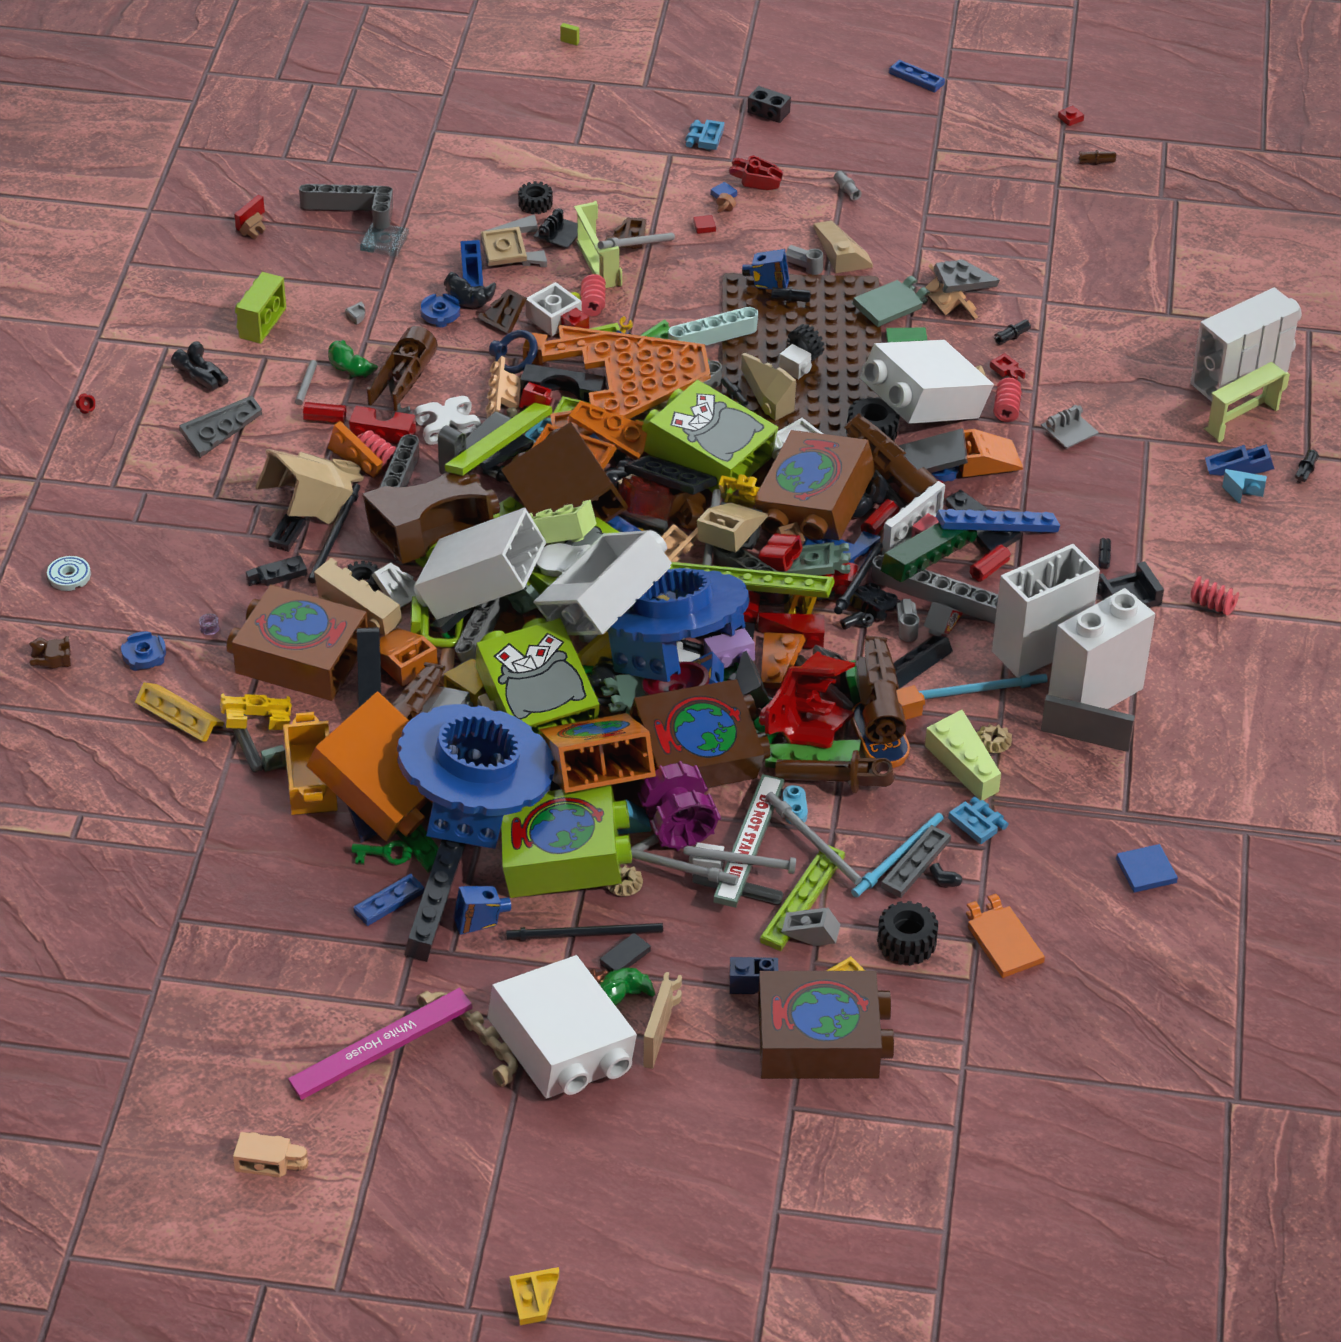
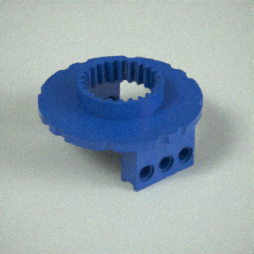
M688 568L668 569L656 582H652L653 585L639 599L635 600L636 602L621 617H617L618 620L607 632L609 634L615 672L669 682L672 674L679 675L681 673L676 641L683 638L702 636L711 632L735 635L737 628H745L743 613L749 605V593L745 583L730 574L724 575L719 571L707 572ZM667 591L674 592L676 600L670 598L668 601L652 599V597H656L661 593L666 594Z
M452 704L432 708L431 712L428 713L422 712L412 718L403 728L397 746V752H399L397 761L404 777L411 785L418 787L419 793L433 801L426 836L496 849L503 816L520 812L523 807H531L539 802L548 792L555 771V767L552 766L554 758L548 744L540 734L532 731L531 726L508 713L492 711L489 707L479 705L471 707L467 704Z

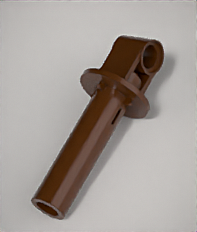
M666 486L672 497L668 506V514L671 520L688 530L694 531L697 528V520L707 510V501L704 495L700 492L692 495Z
M858 750L853 751L851 761L777 759L775 768L776 777L784 780L848 782L849 786L851 785L852 793H857L859 786L887 787L895 779L892 763L888 759L860 758ZM881 771H888L885 774H879Z

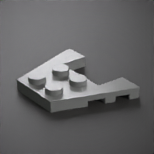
M530 215L486 230L519 227L521 233L537 232L538 225L535 215ZM544 250L526 252L527 261H522L523 266H530L533 263L540 264V267L543 268L547 267Z

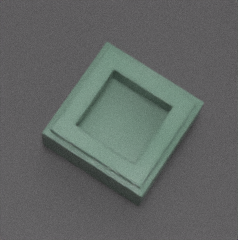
M283 745L261 751L265 772L287 766Z

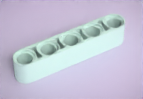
M745 307L672 326L668 331V339L700 343L706 346L752 334L757 331L758 311L753 307Z

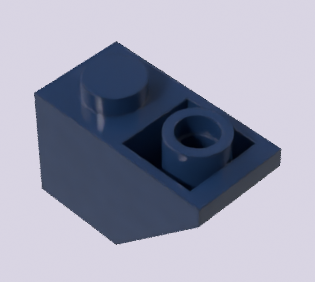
M730 957L729 994L757 993L759 991V972L778 971V958Z

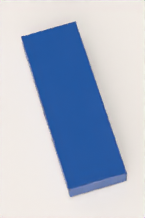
M898 60L889 68V74L934 93L945 84L944 78L902 60Z
M409 874L353 907L354 913L369 926L422 895L425 887L412 874Z

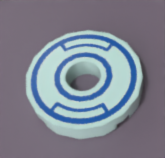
M77 556L58 558L47 569L48 581L54 588L61 591L75 590V587H83L90 580L91 576L88 562ZM68 572H72V573H73V574H71V575H65V574L68 573Z

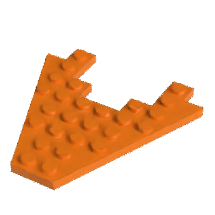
M564 325L558 326L560 339L540 342L543 362L583 355L585 370L605 366L609 389L589 392L590 404L604 408L606 412L624 415V418L627 419L669 400L671 394L678 388L685 391L697 379L701 382L711 379L705 344ZM573 410L550 414L552 425L562 428L571 422L579 434L588 437L592 435V433L569 420V415Z

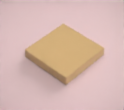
M519 227L481 232L488 266L527 261Z

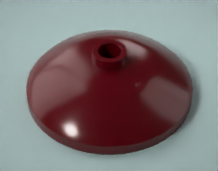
M679 662L681 670L679 675L672 674L669 682L644 678L642 683L643 691L646 695L707 685L710 680L709 672L698 663Z

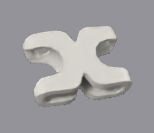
M467 396L449 398L445 401L444 406L437 402L423 404L416 407L413 413L419 425H427L423 431V438L430 445L438 444V434L445 425L464 433L466 437L481 425L476 415H468L471 412L472 404Z

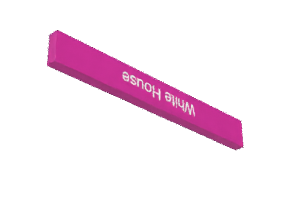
M459 987L288 1078L289 1083L300 1100H303L473 1009L472 1003Z

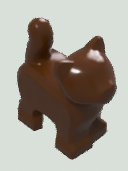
M65 636L64 639H52L49 641L39 637L29 643L32 649L31 657H36L29 661L31 666H47L48 668L71 666L69 636ZM44 654V658L37 657Z

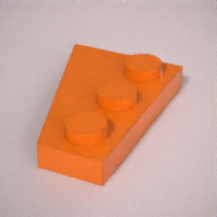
M341 421L336 423L333 427L328 449L343 459L356 463L361 467L362 471L373 478L379 475L383 461Z
M764 633L761 680L765 688L779 689L789 667L794 666L805 643L803 634Z

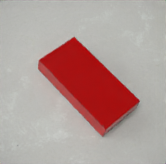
M255 196L234 214L236 230L239 231L244 222L257 212L260 215L265 212L263 196Z

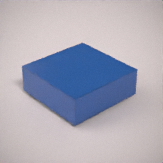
M726 182L710 190V195L716 199L721 193H727L733 198L737 196V190Z

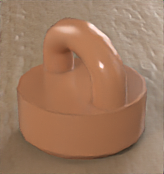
M721 193L716 200L719 206L717 208L719 213L724 210L732 211L736 205L735 199L727 193Z

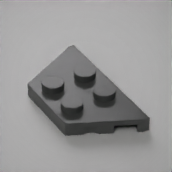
M962 259L936 263L933 268L939 283L944 284L942 289L944 293L997 287L1000 281L997 277Z

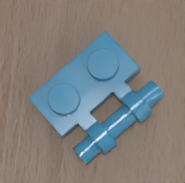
M695 120L690 125V133L685 138L686 146L691 148L693 144L698 143V148L717 150L724 131L725 122L706 120L705 124H702L699 120Z
M973 797L970 800L971 805L966 801L951 810L948 819L979 844L984 843L997 834L998 827L1005 830L1009 824L1003 819L1004 816L1002 814L994 812L989 808L987 802L979 800L977 797Z

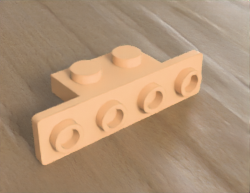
M930 264V265H929V268H930L931 271L934 273V271H933L934 266H933L932 264ZM935 275L936 278L925 286L930 291V294H928L930 299L945 315L961 303L974 319L978 318L974 312L977 308L970 300L967 302L964 300L966 296L962 291L943 292L944 284L939 283L937 275Z
M503 356L497 362L494 361L490 367L491 378L488 383L490 390L487 394L489 401L485 410L487 418L494 412H499L501 404L509 408H517L519 406L521 378L504 370L505 357Z
M673 524L661 536L667 544V550L664 553L671 562H679L680 558L678 557L682 553L687 554L694 546L692 543L698 539V527L687 536Z

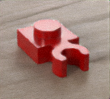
M1006 353L990 361V368L1002 377L1008 375L1018 380V376L1022 379L1025 378V370L1019 368V363Z

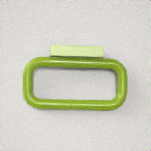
M412 596L410 632L424 636L435 647H455L464 631V619L462 618L455 625V638H432L429 636V607H423L416 599V596Z

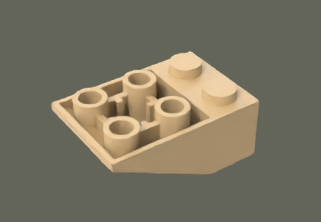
M734 503L708 508L697 520L698 540L736 553L764 522L768 514Z

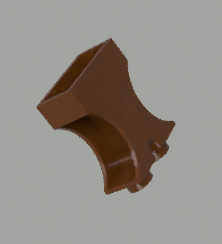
M445 472L437 479L421 485L410 487L384 486L363 493L369 531L402 564L426 556L428 550L440 538L494 519L493 515L500 513V504L495 492L492 489H483L477 475L474 473L469 475L466 473L462 476Z

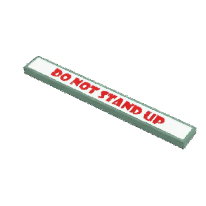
M762 774L732 852L757 855L775 809L766 799V795L769 792H773L779 798L784 786V779ZM728 861L724 872L739 876L738 883L734 885L720 881L713 903L736 908L753 865Z

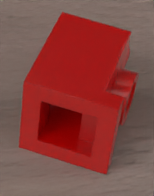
M529 382L523 389L519 407H529L533 403L551 406L553 398L550 395L552 390Z

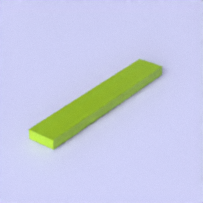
M829 846L842 859L845 858L844 851ZM821 851L818 852L761 935L760 943L782 951L790 939L789 936L782 933L786 913L809 910L838 867Z

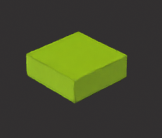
M562 23L560 26V41L578 45L579 27Z

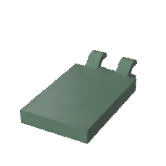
M909 276L903 283L896 280L854 297L852 304L873 324L879 327L921 309L922 304L928 301L925 296L930 294V291L922 287L915 293V287L912 284L916 283L917 279Z
M834 542L804 545L802 546L801 554L793 561L788 571H778L805 575L834 574L835 570L844 574L849 573L850 565H842L843 563H849V560H851L850 553H843V551H849V544L842 543L835 546Z
M627 674L617 675L614 679H604L606 686L601 687L603 695L619 694L611 696L612 703L608 704L611 713L626 711L630 715L633 699L647 696L643 691V677Z

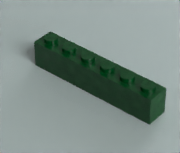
M937 523L885 552L880 571L899 582H903L932 564H936L946 556L948 557L958 549L960 550L965 545L972 543L977 537V530L942 529L940 523Z

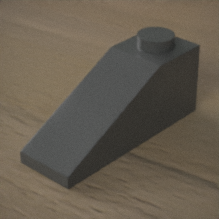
M743 652L735 679L739 683L742 694H750L753 697L757 709L769 703L770 699L756 665L748 652Z

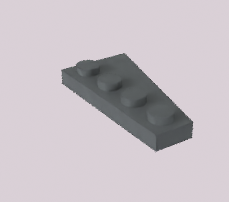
M249 396L179 425V431L197 456L201 458L262 415V408L253 396Z

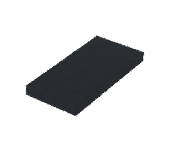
M646 455L624 466V472L692 495L717 485V477L652 455Z

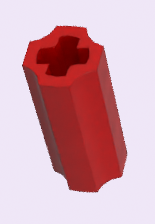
M305 402L303 406V420L333 423L341 421L345 423L347 415L345 405Z
M887 499L860 525L861 531L877 535L884 528L885 522L899 512V506L893 500Z
M1002 544L997 545L973 563L969 571L972 578L981 582L1010 560L1011 553L1009 549Z

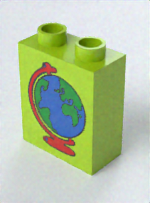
M611 785L568 793L561 789L548 791L539 802L531 807L525 806L520 812L504 815L501 824L502 862L510 898L622 884L621 864L632 863L629 835H618V829L630 828L627 801H614Z

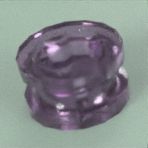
M211 613L202 615L199 619L200 631L206 635L218 632V617Z

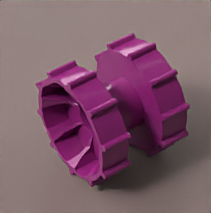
M682 761L664 767L660 765L659 769L655 771V777L643 779L644 783L640 792H637V795L648 818L654 817L650 824L661 847L668 846L679 851L685 846L696 845L697 842H702L709 835L715 834L714 829L717 826L718 820H721V816L711 795L704 794L708 791V788L697 765L690 766L683 764Z

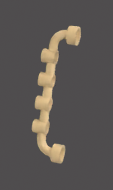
M425 991L417 996L418 1005L422 1008L448 993L435 992L431 994L429 991ZM467 1011L459 1017L464 1021L466 1028L470 1031L474 1030L479 1035L481 1042L484 1045H489L494 1050L499 1060L507 1062L508 1066L502 1064L493 1069V1077L498 1085L504 1087L512 1082V1075L518 1067L517 1060L505 1042L501 1044L497 1040L499 1039V1033L495 1027L490 1026L486 1029L482 1025L484 1024L483 1016L478 1011L472 1014Z

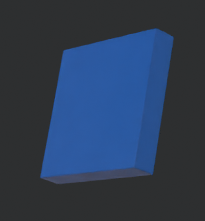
M1160 844L1117 853L1116 860L1133 893L1177 883L1178 877Z

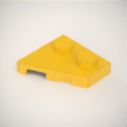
M559 1267L509 1276L519 1324L525 1325L546 1321L559 1279Z

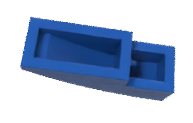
M480 240L460 241L463 278L469 282L471 287L483 286Z
M1267 444L1250 450H1246L1245 445L1205 457L1209 474L1224 476L1225 469L1252 474L1275 469Z

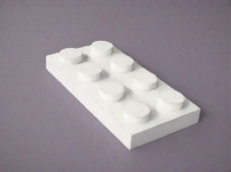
M938 481L932 487H928L923 494L914 498L908 506L900 509L894 517L889 518L885 522L884 539L882 541L883 555L885 552L912 537V526L927 513L936 517L937 511L943 510L945 484Z

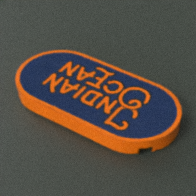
M858 702L852 709L854 716L851 718V723L858 740L861 739L860 745L866 758H886L892 763L893 768L901 766L910 752V745L906 735L904 734L897 741L888 744H879L869 740L865 734L862 717L865 706Z

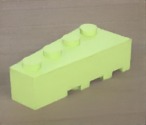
M591 500L583 501L581 506L573 508V504L564 505L563 508L555 512L551 509L538 512L535 517H533L532 513H529L546 543L551 544L563 543L565 540H571V542L581 541L597 524Z
M963 710L927 727L925 747L979 800H985L999 792L1001 772Z

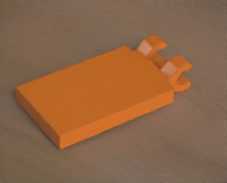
M996 893L987 897L990 903L986 904L989 911L981 913L976 901L967 904L969 911H966V915L970 920L968 921V929L1002 978L1044 963V954L1011 907H1002L1001 900Z

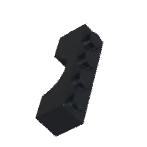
M526 364L520 379L521 395L529 382L552 391L564 390L571 392L579 400L589 403V392L605 390V376Z

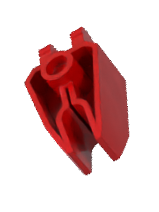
M754 155L749 156L748 160L737 157L733 158L729 173L742 179L741 183L744 187L762 190L779 188L783 172L775 164Z

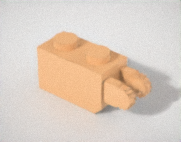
M240 1132L233 1155L235 1171L280 1178L286 1174L287 1169H298L300 1171L305 1170L308 1166L306 1148L291 1144L289 1138L260 1135L254 1132Z

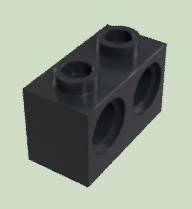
M758 86L748 96V113L781 123L790 113V96Z

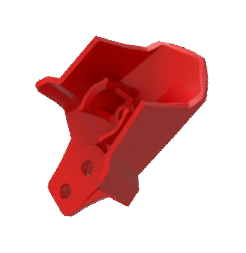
M817 651L802 666L789 667L776 695L760 712L759 723L765 726V733L782 732L789 744L830 748L834 741L835 732L854 716V712L836 706L835 702L822 700L820 692L825 693L830 684L836 683V679L828 677H835L855 667V662L828 657Z

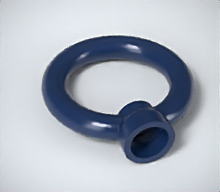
M516 330L507 334L501 341L494 340L491 342L489 353L495 357L496 362L501 356L506 355L507 345L514 339L525 338L529 342L530 349L525 360L516 366L505 364V371L511 374L524 371L526 364L531 365L534 361L538 344L534 335L529 331Z

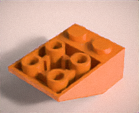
M976 429L963 430L965 433L968 463L959 465L962 477L1023 470L1012 440Z
M397 628L380 638L381 667L402 687L410 683L425 667V662L438 664L437 648L422 635Z

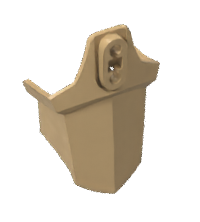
M266 449L267 459L255 488L258 490L282 487L284 485L291 486L295 489L287 511L288 516H315L323 522L331 524L353 493L351 483L363 481L364 476L359 474L361 467L351 461L332 459L331 461L304 452L293 455Z

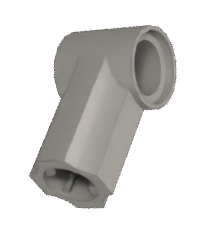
M793 245L787 248V262L805 267L806 272L812 275L822 273L823 252L821 250H805Z
M902 599L896 606L899 624L898 636L905 642H913L918 638L919 629L916 604L911 599Z

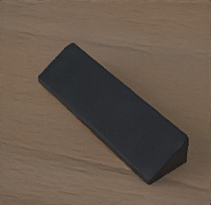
M933 635L893 663L899 689L953 652L949 638Z

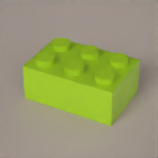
M261 272L259 277L253 281L250 289L245 292L242 300L236 304V327L239 332V338L260 344L263 342L286 309L284 277Z

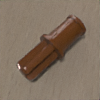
M1098 150L1095 152L1079 151V164L1096 163L1098 165V163L1116 162V152H1099Z

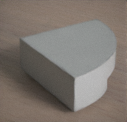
M359 302L345 309V315L355 324H359L365 317L364 304Z

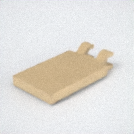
M669 972L664 974L644 1034L643 1067L651 1069L654 1067L671 1016L672 1007L681 1002V990H678L676 996H673V991L681 987L682 975H678L677 980L670 981Z

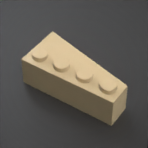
M330 558L314 571L318 597L367 611L368 628L379 627L380 634L386 636L402 622L400 605L379 590L374 592L365 580L358 581L352 577V572L346 567L342 570L336 566L337 561L333 558Z

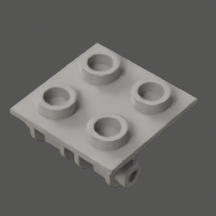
M1073 405L1068 410L1065 409L1054 416H1049L1048 420L1041 424L1066 449L1099 434L1096 429L1081 417L1083 409L1080 405Z

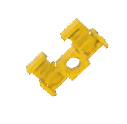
M739 474L738 479L722 475L718 484L721 493H725L726 487L728 490L731 487L733 491L735 488L737 490L740 489L739 496L727 493L724 503H734L753 509V506H755L754 498L760 489L755 486L757 478Z
M223 693L220 700L221 713H226V728L246 729L248 719L247 716H244L245 714L271 715L269 717L268 729L283 730V725L290 724L289 716L292 704L290 703L291 699L289 696L286 699L267 698V695L244 694V697L225 696Z

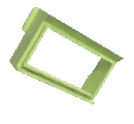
M597 201L574 206L577 211V244L593 274H598L605 279L606 288L622 286L621 267L619 268V247L598 248L599 240L596 236V220L598 219Z
M1270 362L1212 392L1213 399L1208 426L1204 429L1220 443L1224 439L1226 422L1264 402L1275 411L1279 410L1282 391L1288 386L1290 374L1283 371L1273 362ZM1263 387L1261 395L1227 412L1228 405Z

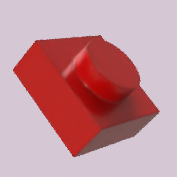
M1072 105L1058 111V118L1068 126H1072L1084 121V114Z

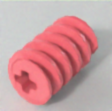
M598 274L588 275L581 281L580 297L582 312L588 316H598L605 307L606 282Z
M1004 378L997 384L993 412L1001 421L1012 422L1019 416L1022 390L1021 383L1018 380Z
M371 430L358 435L357 437L383 461L381 469L387 471L396 447L380 438L377 434H374Z
M1198 576L1191 589L1190 597L1192 602H1200L1201 606L1207 605L1209 609L1215 608L1217 612L1223 611L1225 615H1230L1237 604L1239 592L1234 596L1233 588H1230L1226 593L1225 585H1222L1218 590L1217 582L1209 586V579L1201 583L1202 577Z

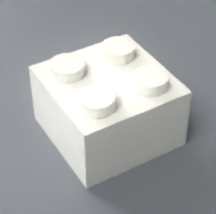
M556 282L527 297L525 302L526 318L550 336L559 333L558 326L561 325V315L574 308L582 311V301Z

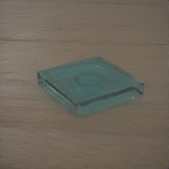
M372 222L360 244V251L398 257L409 235V228L390 225L385 229H377L373 227Z

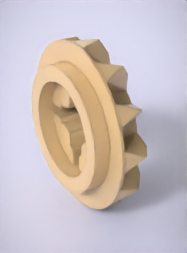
M991 724L987 727L982 726L980 731H977L979 738L990 753H1000L1006 751L1011 746L1012 734L1008 733L1007 728H1001L999 724L997 726H992ZM993 735H997V737L992 742L991 737H993Z
M625 864L621 867V878L628 877V880H624L622 884L608 885L606 887L610 892L618 896L633 895L643 885L641 871H636L634 866L628 868Z

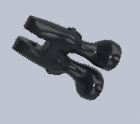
M195 341L191 343L187 353L182 349L175 351L171 357L172 365L179 370L188 372L193 380L207 389L214 391L218 386L221 387L229 382L228 377L214 363L203 359L204 347L200 342Z

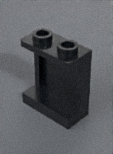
M1145 561L1137 563L1136 572L1109 580L1106 579L1103 573L1099 574L1097 594L1101 595L1103 600L1126 588L1148 608L1162 605L1164 588Z

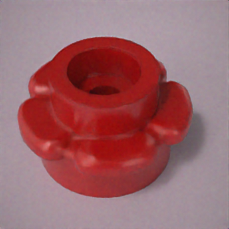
M86 393L79 395V399L76 400V407L84 414L89 413V411L92 412L96 406L94 397Z

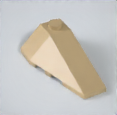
M833 221L813 224L835 273L873 268L868 253Z
M743 353L741 370L765 414L776 421L794 412L796 380L784 369L772 368V364H763L760 359Z

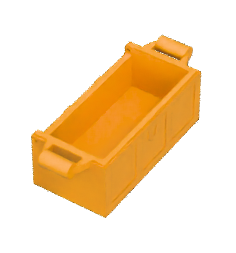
M314 712L296 713L292 724L283 725L291 815L338 810L336 794L306 766L315 747L330 734L329 722L319 721Z

